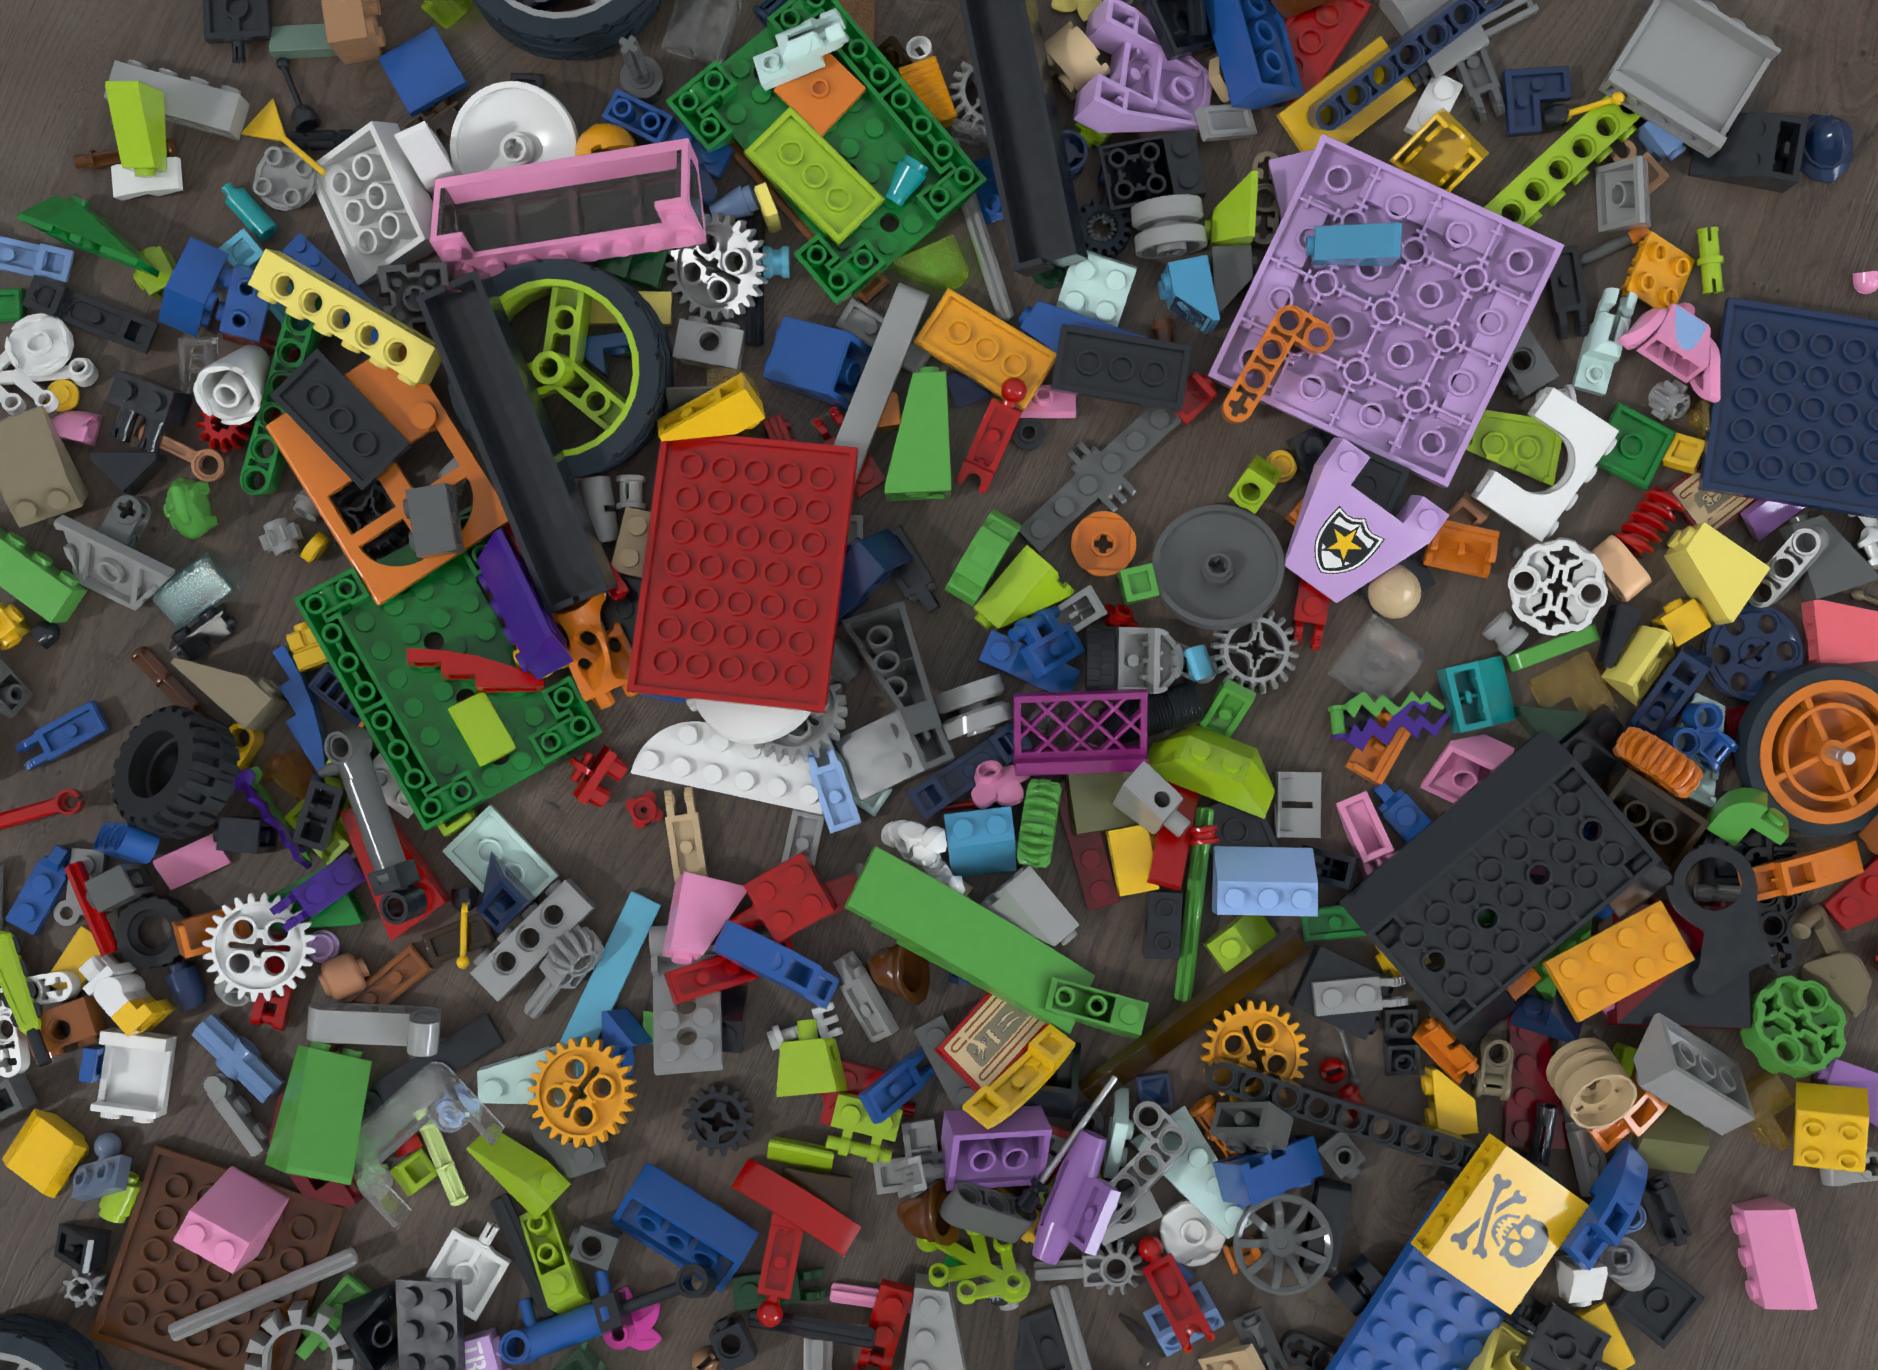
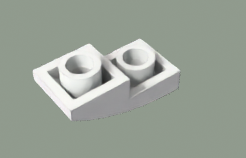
M167 157V172H155L156 177L154 178L135 177V172L122 168L121 164L111 166L113 198L124 201L146 194L159 197L183 190L181 159L178 157Z

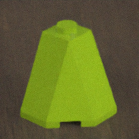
M1026 545L973 607V610L977 613L974 619L988 631L991 627L999 631L1023 618L1034 615L1038 610L1046 607L1049 608L1069 599L1075 590L1066 582L1062 584L1059 581V573L1032 548Z

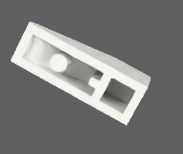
M423 121L394 136L424 187L434 198L435 179L456 176L447 149L428 124Z

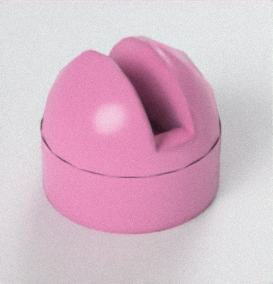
M1878 271L1852 273L1854 288L1859 293L1870 294L1878 289Z

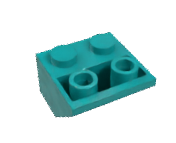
M1502 656L1437 670L1446 713L1449 714L1448 721L1451 734L1463 733L1516 720Z

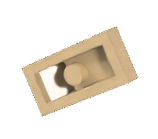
M1240 1337L1223 1344L1198 1359L1203 1370H1266L1253 1344L1243 1345Z

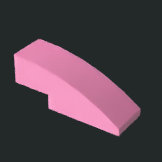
M1367 791L1336 803L1355 857L1360 858L1358 865L1364 878L1393 855L1394 848Z

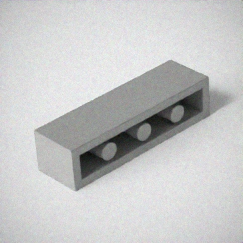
M129 59L127 63L114 61L109 81H140L164 92L165 121L240 141L250 104L241 96V91L227 85H222L221 89L211 87L209 82L192 76L190 80L178 78L179 75L164 68H159V71L156 72L147 69V65ZM105 91L104 98L108 101L107 93Z

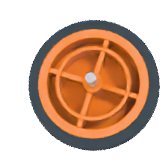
M1813 663L1785 671L1764 685L1745 709L1736 732L1735 742L1739 749L1734 753V758L1742 788H1755L1768 793V809L1775 808L1782 812L1788 820L1789 830L1818 837H1834L1865 828L1878 814V678L1864 670L1846 664Z

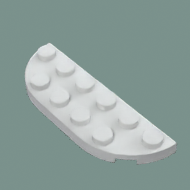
M682 722L661 730L642 747L631 770V773L823 814L818 799V791L814 787L809 773L811 771L809 763H805L801 755L796 756L794 764L790 763L788 755H784L781 762H777L776 752H773L769 757H765L764 746L756 750L753 744L731 741L715 732L707 722Z

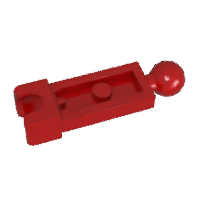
M1010 377L1003 382L1001 386L1002 401L994 397L991 399L958 473L957 483H963L969 474L974 473L981 480L979 492L981 494L987 492L1023 412L1014 407L1015 403L1022 401L1027 393L1026 384L1020 378Z
M774 1212L772 1214L757 1294L767 1296L766 1301L762 1302L757 1309V1319L765 1327L777 1326L783 1318V1309L779 1304V1300H790L804 1232Z
M1144 1236L1138 1243L1137 1251L1138 1255L1144 1261L1150 1262V1264L1142 1268L1183 1350L1189 1354L1193 1351L1190 1343V1337L1193 1333H1203L1210 1342L1214 1341L1215 1335L1172 1254L1170 1253L1162 1257V1242L1155 1236Z

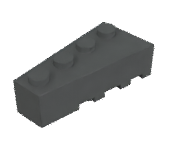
M904 601L841 620L849 643L908 734L912 736L942 726Z

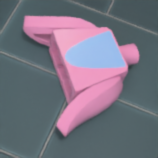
M1684 302L1671 304L1668 308L1658 307L1648 310L1638 318L1626 334L1618 338L1619 344L1627 350L1637 347L1636 351L1683 382H1690L1693 390L1701 398L1713 403L1719 402V348L1710 338L1711 328L1709 325L1695 316V307L1692 304Z

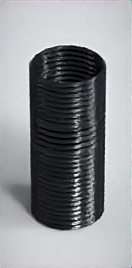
M1193 681L1181 683L1171 688L1168 687L1167 691L1159 694H1148V737L1157 733H1164V731L1172 730V728L1176 729L1188 724L1191 725V723L1200 722L1201 720L1204 721L1205 719L1200 695ZM1128 699L1118 708L1130 718L1139 710L1140 699ZM1106 706L1105 708L1102 707V709L1099 708V716L1102 713H1104L1109 708V706ZM1113 712L1102 725L1114 734L1125 721ZM1139 719L1135 722V724H1136L1138 727H1139ZM1130 727L1118 740L1123 744L1134 742L1139 739V734Z

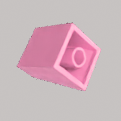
M231 1166L190 1209L173 1241L233 1274L258 1257L290 1197L240 1169Z

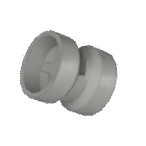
M1506 611L1496 616L1481 633L1488 641H1496L1498 650L1504 656L1512 653L1529 635L1522 626H1516L1512 623V617Z

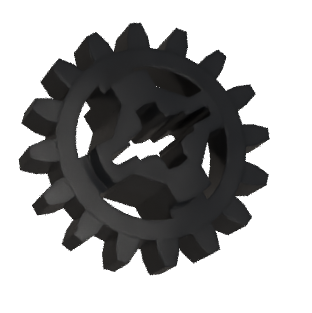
M712 1083L709 1093L701 1087L697 1091L700 1099L690 1097L687 1101L693 1108L683 1111L682 1115L690 1118V1121L685 1122L682 1128L691 1129L692 1133L687 1137V1141L696 1139L699 1142L696 1147L697 1151H700L704 1146L708 1147V1156L712 1157L715 1150L719 1149L720 1154L724 1157L727 1154V1147H731L733 1151L737 1152L740 1148L738 1140L745 1143L748 1141L749 1137L744 1131L753 1130L754 1124L748 1122L747 1119L753 1117L755 1113L753 1110L745 1109L750 1099L740 1100L738 1098L741 1092L739 1088L732 1094L729 1092V1084L725 1083L722 1090H718L716 1084ZM717 1098L715 1105L711 1108H700L706 1101ZM729 1101L737 1108L739 1115L733 1114L729 1108ZM717 1112L722 1113V1119L727 1121L723 1122L720 1127L715 1126L714 1119H710ZM698 1124L704 1126L708 1132V1137L702 1134ZM727 1131H738L730 1139L720 1141L722 1134Z

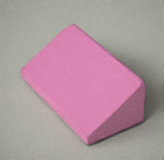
M213 834L152 861L170 890L177 889L232 863L227 851L216 850L217 842H214Z

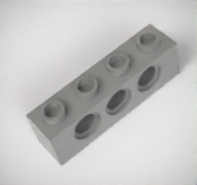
M571 878L563 882L559 879L556 880L544 892L548 897L539 906L534 902L521 914V917L524 919L522 923L516 928L512 925L509 926L497 938L500 944L492 952L486 949L474 960L473 963L477 967L470 974L497 1002L504 999L545 959L549 953L547 948L555 943V937H560L564 934L565 930L571 931L598 907ZM552 905L559 906L563 911V919L560 923L551 921L548 916V910ZM528 928H533L539 933L540 939L536 946H531L525 941V932ZM505 951L515 956L516 964L513 969H507L501 963V956Z

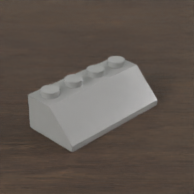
M1661 1013L1655 1014L1633 1058L1637 1070L1635 1077L1639 1086L1720 1135H1724L1756 1119L1740 1064Z

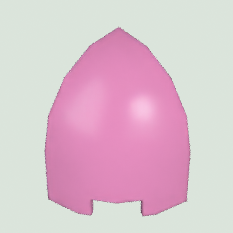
M65 411L55 415L51 421L61 439L95 447L103 416L86 411Z

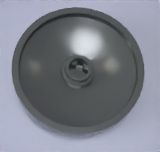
M1230 505L1201 506L1178 516L1160 535L1152 558V565L1160 594L1159 598L1173 615L1183 622L1206 630H1231L1255 621L1275 602L1284 578L1285 563L1283 550L1273 530L1255 514Z

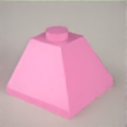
M1485 734L1452 740L1423 779L1420 788L1454 803L1514 753V747Z

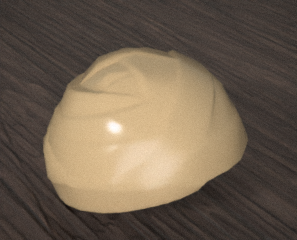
M1402 565L1393 566L1370 581L1368 586V599L1372 607L1383 617L1403 618L1415 610L1421 598V587L1417 577Z

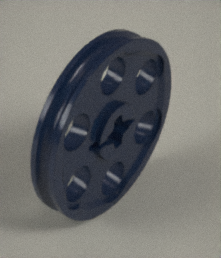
M1747 604L1737 616L1741 623V631L1738 635L1730 634L1726 629V624L1713 625L1706 630L1701 646V652L1713 659L1712 651L1716 646H1721L1727 651L1726 662L1718 664L1713 660L1711 669L1706 676L1722 694L1741 702H1750L1764 686L1763 676L1766 672L1771 671L1778 676L1803 664L1802 640L1791 620L1772 607L1759 608ZM1763 615L1769 616L1774 623L1773 630L1768 634L1762 632L1758 626L1759 619ZM1782 642L1789 644L1792 649V655L1787 661L1780 659L1777 655V647ZM1766 644L1755 654L1756 659L1742 660L1749 653L1748 647L1754 648ZM1735 673L1743 675L1746 680L1745 688L1740 692L1735 691L1730 683L1731 677Z

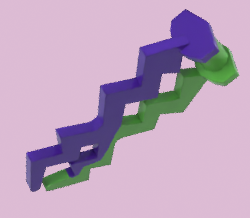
M1365 691L1344 705L1328 707L1332 727L1331 740H1344L1361 751L1364 750L1372 734L1387 746L1398 727H1404L1416 739L1422 728L1436 737L1448 719L1449 714L1444 713L1434 726L1421 714L1415 721L1407 715L1412 706H1415L1423 714H1426L1428 704L1439 710L1444 709V705L1427 691L1421 699L1411 691L1402 706L1399 707L1384 695H1381L1374 703ZM1362 705L1377 718L1384 707L1392 718L1385 729L1369 718L1362 732L1354 724L1351 732L1346 734L1343 711H1347L1354 718Z
M256 766L239 772V777L235 778L234 782L236 786L235 791L244 790L247 800L260 809L263 820L279 832L282 844L290 848L295 861L306 869L312 867L313 861L308 847L292 842L294 831L286 824L282 811L275 806L273 796L259 783L264 773L261 768Z

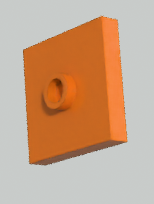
M830 53L823 55L825 67L778 85L773 90L788 107L791 106L821 137L867 91L866 87Z

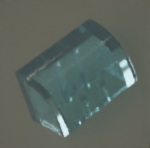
M205 553L164 583L153 594V601L180 630L232 591V587L218 564L208 553Z

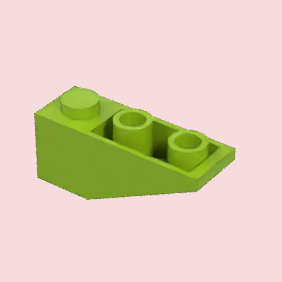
M552 1205L537 1219L529 1212L519 1216L548 1308L558 1314H562L592 1302L579 1264L576 1259L570 1258L572 1249L568 1246L569 1242Z

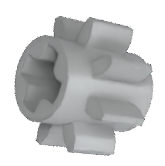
M1676 379L1672 383L1665 380V382L1656 384L1648 396L1649 406L1653 408L1651 414L1662 421L1666 418L1673 420L1674 418L1682 417L1687 412L1691 402L1690 395L1685 392L1688 387Z
M286 517L266 523L263 526L265 534L259 536L264 551H268V553L273 551L275 557H283L294 553L299 549L297 541L304 538L299 525L294 522L289 523Z
M73 1269L72 1274L74 1277L63 1280V1284L67 1286V1294L64 1298H70L74 1301L75 1308L82 1306L86 1300L88 1305L92 1307L99 1302L97 1295L105 1293L104 1279L107 1274H101L96 1269L90 1273L82 1274ZM87 1283L89 1288L84 1289L82 1284Z

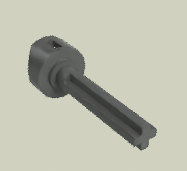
M630 35L628 40L621 37L619 40L620 52L625 64L620 71V83L624 92L648 104L657 103L663 97L666 90V80L660 65L653 58L643 56L637 39L634 36Z

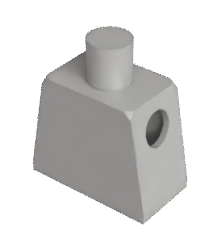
M1145 761L1124 782L1112 803L1116 808L1154 835L1164 825L1179 837L1191 823L1177 811L1178 806L1183 800L1182 795Z

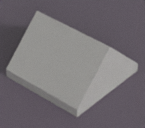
M1634 156L1596 167L1598 233L1651 227L1648 161L1643 156Z

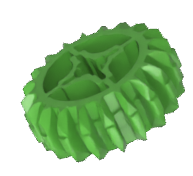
M1041 778V780L1032 779L1028 784L1017 849L1019 864L1030 865L1036 869L1038 867L1046 868L1050 864L1062 790L1057 782Z

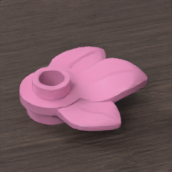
M994 760L982 762L976 768L974 776L976 786L971 792L972 800L980 809H986L994 802L1002 806L1017 805L1024 798L1023 788L1020 783L1027 780L1031 775L1015 776L1013 764L1003 767Z

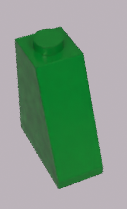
M323 868L270 895L269 901L273 902L278 895H281V900L290 895V891ZM353 889L310 920L307 918L303 922L311 921L312 924L308 928L357 925L365 923L369 918ZM296 901L291 909L293 913L302 910ZM281 922L271 924L275 930H284L282 927L284 924Z

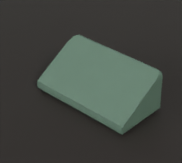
M325 24L272 26L269 53L274 59L280 57L293 59L338 56L327 42Z

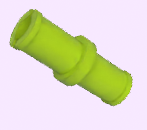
M1706 227L1698 229L1696 231L1698 234L1700 258L1697 259V267H1701L1702 295L1723 293L1721 264L1724 263V256L1720 255L1719 228L1710 227V229H1707Z

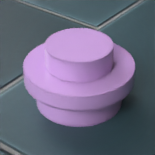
M319 930L312 933L316 935V938L307 942V945L316 948L315 953L308 954L313 961L323 963L338 955L340 942L333 932Z

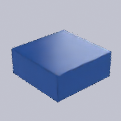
M95 1044L83 1049L78 1081L93 1083L101 1079L105 1045Z

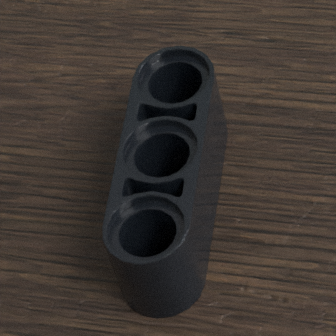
M1317 1177L1310 1202L1323 1213L1332 1232V1259L1323 1277L1333 1279L1340 1257L1351 1202L1352 1185L1350 1183ZM1308 1211L1305 1231L1321 1227L1317 1219ZM1324 1236L1302 1241V1247L1320 1255L1324 1254ZM1299 1256V1266L1304 1273L1313 1274L1320 1265Z

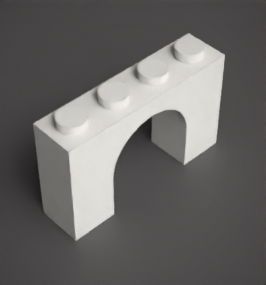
M1547 386L1527 414L1555 432L1563 440L1568 453V462L1561 479L1554 486L1546 490L1529 492L1498 472L1489 469L1471 494L1472 498L1541 542L1545 537H1551L1559 526L1557 519L1564 510L1568 511L1578 499L1576 492L1583 482L1588 483L1594 477L1598 469L1595 465L1602 455L1606 456L1612 451L1617 443L1615 437L1619 430L1556 388Z

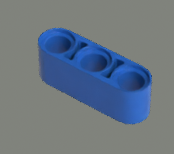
M105 823L96 837L94 850L124 862L147 864L153 858L160 839L156 834L127 823Z

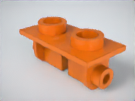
M1435 1017L1430 1019L1424 1018L1412 1038L1456 1085H1460L1467 1072L1473 1074L1479 1068L1476 1056H1473L1462 1043L1456 1046L1451 1044L1457 1037L1445 1026L1441 1019L1437 1020Z

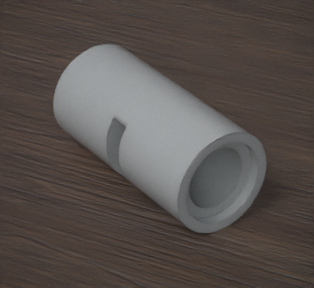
M610 476L590 477L578 481L580 495L601 546L616 544L619 536L617 513L615 512V501Z

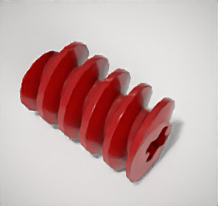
M1652 486L1651 490L1643 494L1644 501L1636 504L1635 509L1637 512H1631L1628 515L1629 522L1621 525L1622 533L1614 535L1627 547L1635 558L1642 559V552L1653 554L1655 551L1649 545L1650 541L1657 544L1662 542V539L1656 534L1657 531L1663 533L1670 531L1664 524V521L1675 523L1677 518L1672 514V510L1678 512L1685 510L1672 494L1656 486Z

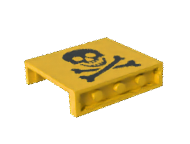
M1489 1133L1411 1241V1244L1428 1259L1511 1315L1522 1302L1525 1294L1536 1279L1542 1274L1543 1269L1553 1255L1560 1249L1564 1240L1589 1205Z

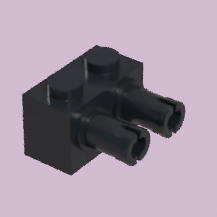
M117 370L107 398V402L115 404L116 408H118L109 436L130 443L138 416L144 415L146 423L137 447L159 454L167 426L170 427L171 424L185 425L194 395L139 374Z

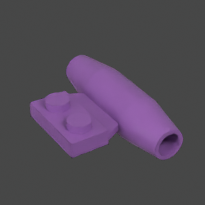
M1081 1130L1058 1169L1041 1211L1032 1255L1045 1263L1056 1265L1070 1242L1084 1253L1096 1256L1098 1248L1105 1237V1231L1111 1216L1117 1208L1121 1192L1104 1179L1099 1178L1107 1139L1093 1131Z

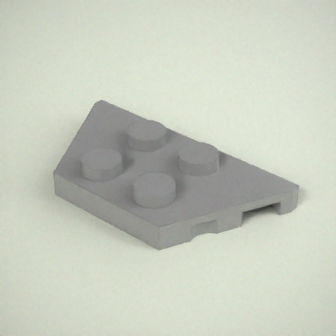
M63 514L54 521L55 529L63 530L68 543L63 549L67 559L72 564L73 574L80 580L78 583L134 611L175 574V569Z

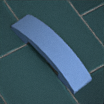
M0 236V271L31 278L34 275H38L53 282L68 283L75 254L73 250L42 243L38 245Z

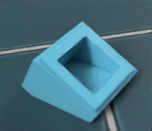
M1202 644L1183 651L1184 663L1191 681L1195 682L1215 674L1205 645Z

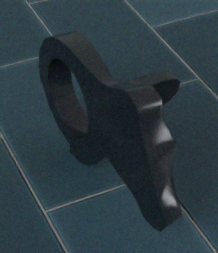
M1717 844L1699 845L1698 849L1683 858L1675 870L1673 885H1666L1669 901L1676 912L1704 932L1699 967L1693 973L1692 980L1698 993L1711 996L1727 983L1747 974L1756 967L1769 963L1773 953L1759 927L1758 886L1752 865L1741 853L1728 846ZM1709 857L1722 858L1731 863L1739 872L1742 882L1741 893L1735 903L1720 910L1706 909L1697 904L1690 896L1687 887L1688 874L1693 865Z

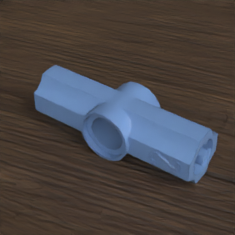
M215 1013L202 1021L191 1034L217 1059L215 1061L217 1067L227 1077L235 1081L239 1080L262 1104L271 1098L285 1083L261 1058V1052L255 1044L243 1036H238Z

